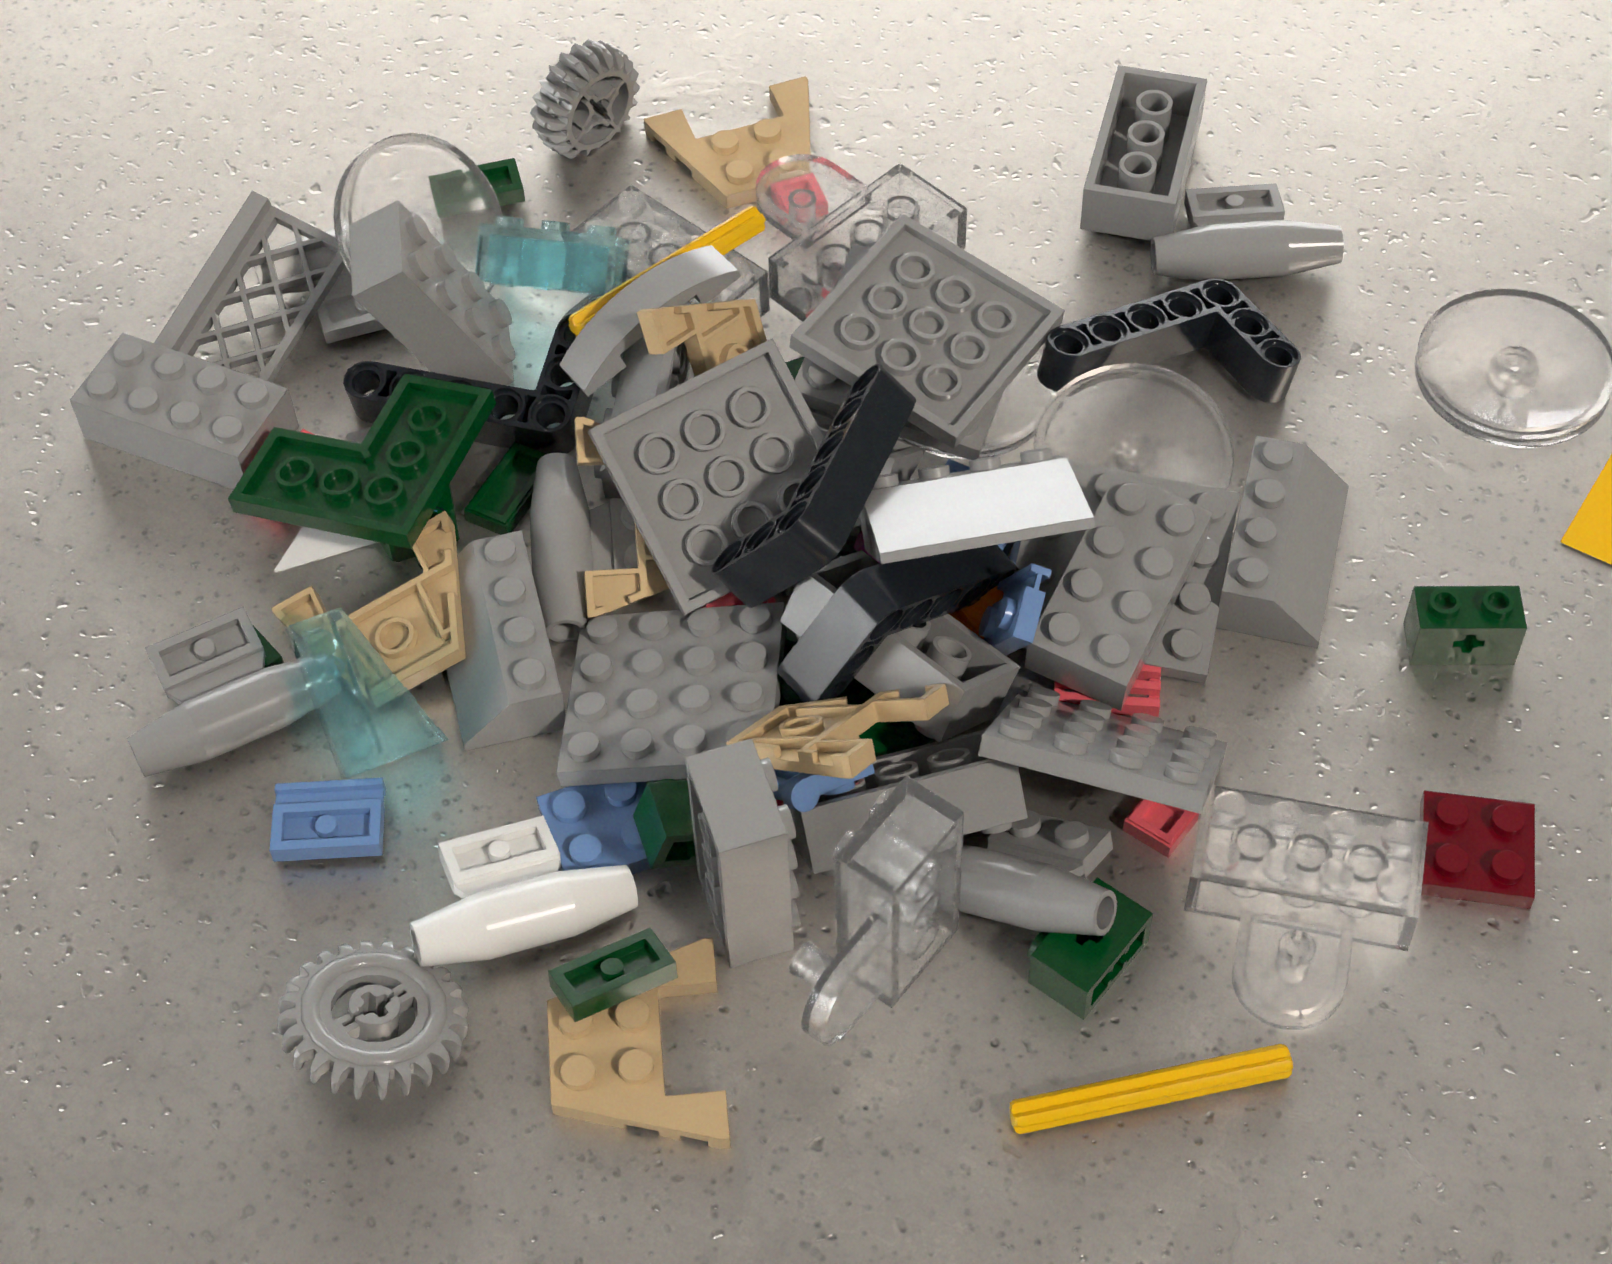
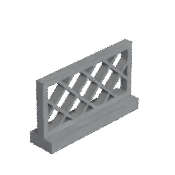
M251 191L154 343L193 356L200 345L218 340L222 360L212 363L232 369L258 361L261 371L258 378L272 383L350 260V244L272 206L268 198ZM277 224L294 232L295 244L270 250L268 238ZM301 235L309 238V240L302 241ZM263 247L264 253L259 254L260 250ZM327 247L337 252L329 266L310 270L306 256L307 251ZM300 254L304 273L278 280L274 261ZM267 263L272 282L246 289L243 277L248 269ZM319 280V282L317 283V285H316V287H315L313 281ZM307 283L310 296L305 304L286 309L281 290ZM237 286H239L240 291L234 292ZM275 292L280 311L254 318L249 299ZM243 302L247 321L221 328L219 315L223 308ZM295 318L292 325H290L289 320ZM283 322L286 334L281 342L261 348L257 329ZM212 325H214L215 330L209 331ZM250 331L255 350L229 358L224 338ZM271 357L266 364L265 359Z

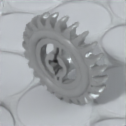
M361 941L358 950H354L349 944L339 945L338 955L335 956L329 951H323L317 954V964L306 962L299 967V976L292 977L287 981L286 994L279 999L280 1015L277 1019V1030L283 1035L282 1049L285 1053H290L297 1046L293 1057V1064L296 1070H300L305 1062L313 1060L310 1067V1080L312 1084L317 1083L322 1074L331 1071L332 1093L336 1094L339 1091L340 1085L347 1078L353 1079L355 1099L359 1100L368 1081H374L378 1090V1096L383 1101L387 1094L389 1080H395L401 1086L402 1094L407 1096L411 1088L412 1073L421 1078L422 1084L425 1087H429L431 1084L433 1073L431 1064L436 1065L441 1074L447 1073L450 1063L449 1053L452 1058L459 1057L462 1049V1040L466 1038L468 1033V1023L465 1020L468 1014V1005L461 999L462 987L456 982H450L451 972L445 967L434 969V966L420 967L417 959L414 958V948L405 946L398 952L394 951L393 942L384 941L378 949L374 948L370 941ZM357 989L349 999L348 1013L334 1020L331 1016V1011L336 1001L348 991ZM413 1007L416 1012L412 1027L398 1037L400 1014Z

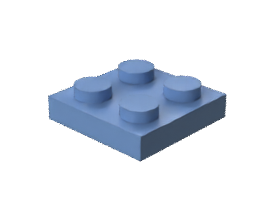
M646 782L568 786L536 797L540 814L544 816L560 852L561 871L627 865L633 875L651 869L633 818L635 809L647 786Z

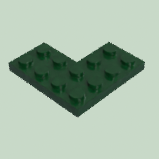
M404 374L361 444L273 427L228 497L231 508L235 513L412 549L495 407L496 401L493 391L486 388Z

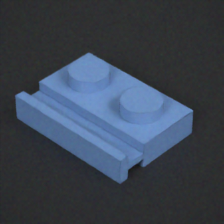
M1031 563L1000 581L997 590L1004 592L1003 598L994 603L993 606L986 608L980 622L979 636L984 637L983 640L1005 656L1032 644L1046 592L1039 590L1040 583L1050 578L1052 570Z
M383 777L275 784L276 800L275 804H273L269 850L274 862L383 856L384 796H386Z

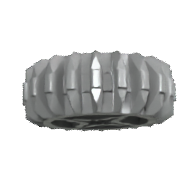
M588 39L582 46L575 43L571 47L569 54L560 53L559 62L555 66L549 65V74L545 79L539 80L542 87L532 97L537 104L530 112L535 119L532 128L537 132L538 138L552 151L569 159H573L578 154L588 156L592 149H599L601 145L609 142L616 133H621V126L624 121L631 119L628 115L630 109L638 103L633 96L640 89L636 82L639 73L633 68V62L622 51L610 43H604L601 40L594 42Z

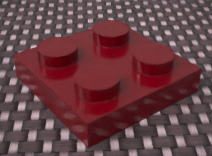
M1424 790L1420 801L1418 895L1531 909L1535 899V804Z

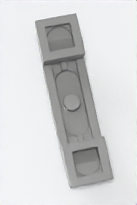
M712 245L682 253L657 265L623 288L594 315L567 350L560 363L561 368L589 397L626 368L620 354L644 336L637 315L639 310L684 305L693 297L699 303H708L741 277L739 271Z

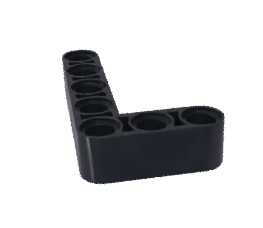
M1214 278L1052 329L1046 339L1037 370V378L1048 389L1057 392H1069L1205 347L1251 396L1262 402L1277 403L1284 400L1300 363L1301 354L1297 347L1238 287L1226 280Z
M570 315L560 320L555 329L535 390L373 361H362L354 364L347 370L343 381L356 415L368 423L375 422L404 374L491 389L496 405L474 442L503 448H510L514 442H517L545 454H568L575 448V417L586 418L593 394L587 397L575 383L566 387H560L565 383L573 382L560 366L564 355L576 338V335L569 328ZM375 390L372 393L366 394L368 391ZM514 415L509 419L500 420L504 416ZM561 423V424H560L559 426H557V427H554V428H546V427H548V426L551 425V424Z
M875 364L867 369L850 388L786 510L731 543L714 562L711 574L747 607L753 608L828 565L846 543L915 406L916 398L881 364Z
M998 545L885 564L880 563L864 568L848 578L838 588L781 662L777 673L803 703L838 698L887 636L975 604L989 590L998 586L1000 581L1014 574V570L1018 571L1019 568Z

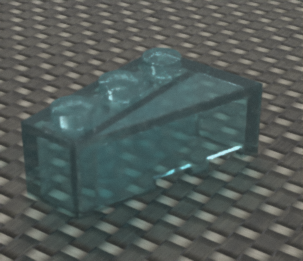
M496 216L495 225L479 223L475 273L483 283L503 287L518 286L538 290H559L604 295L626 282L630 240L616 236L615 227L588 225L587 233L570 232V223L542 220L541 229L524 227V219Z
M341 607L289 625L285 629L341 779L355 776L449 740L419 706L410 691L385 664L384 659Z

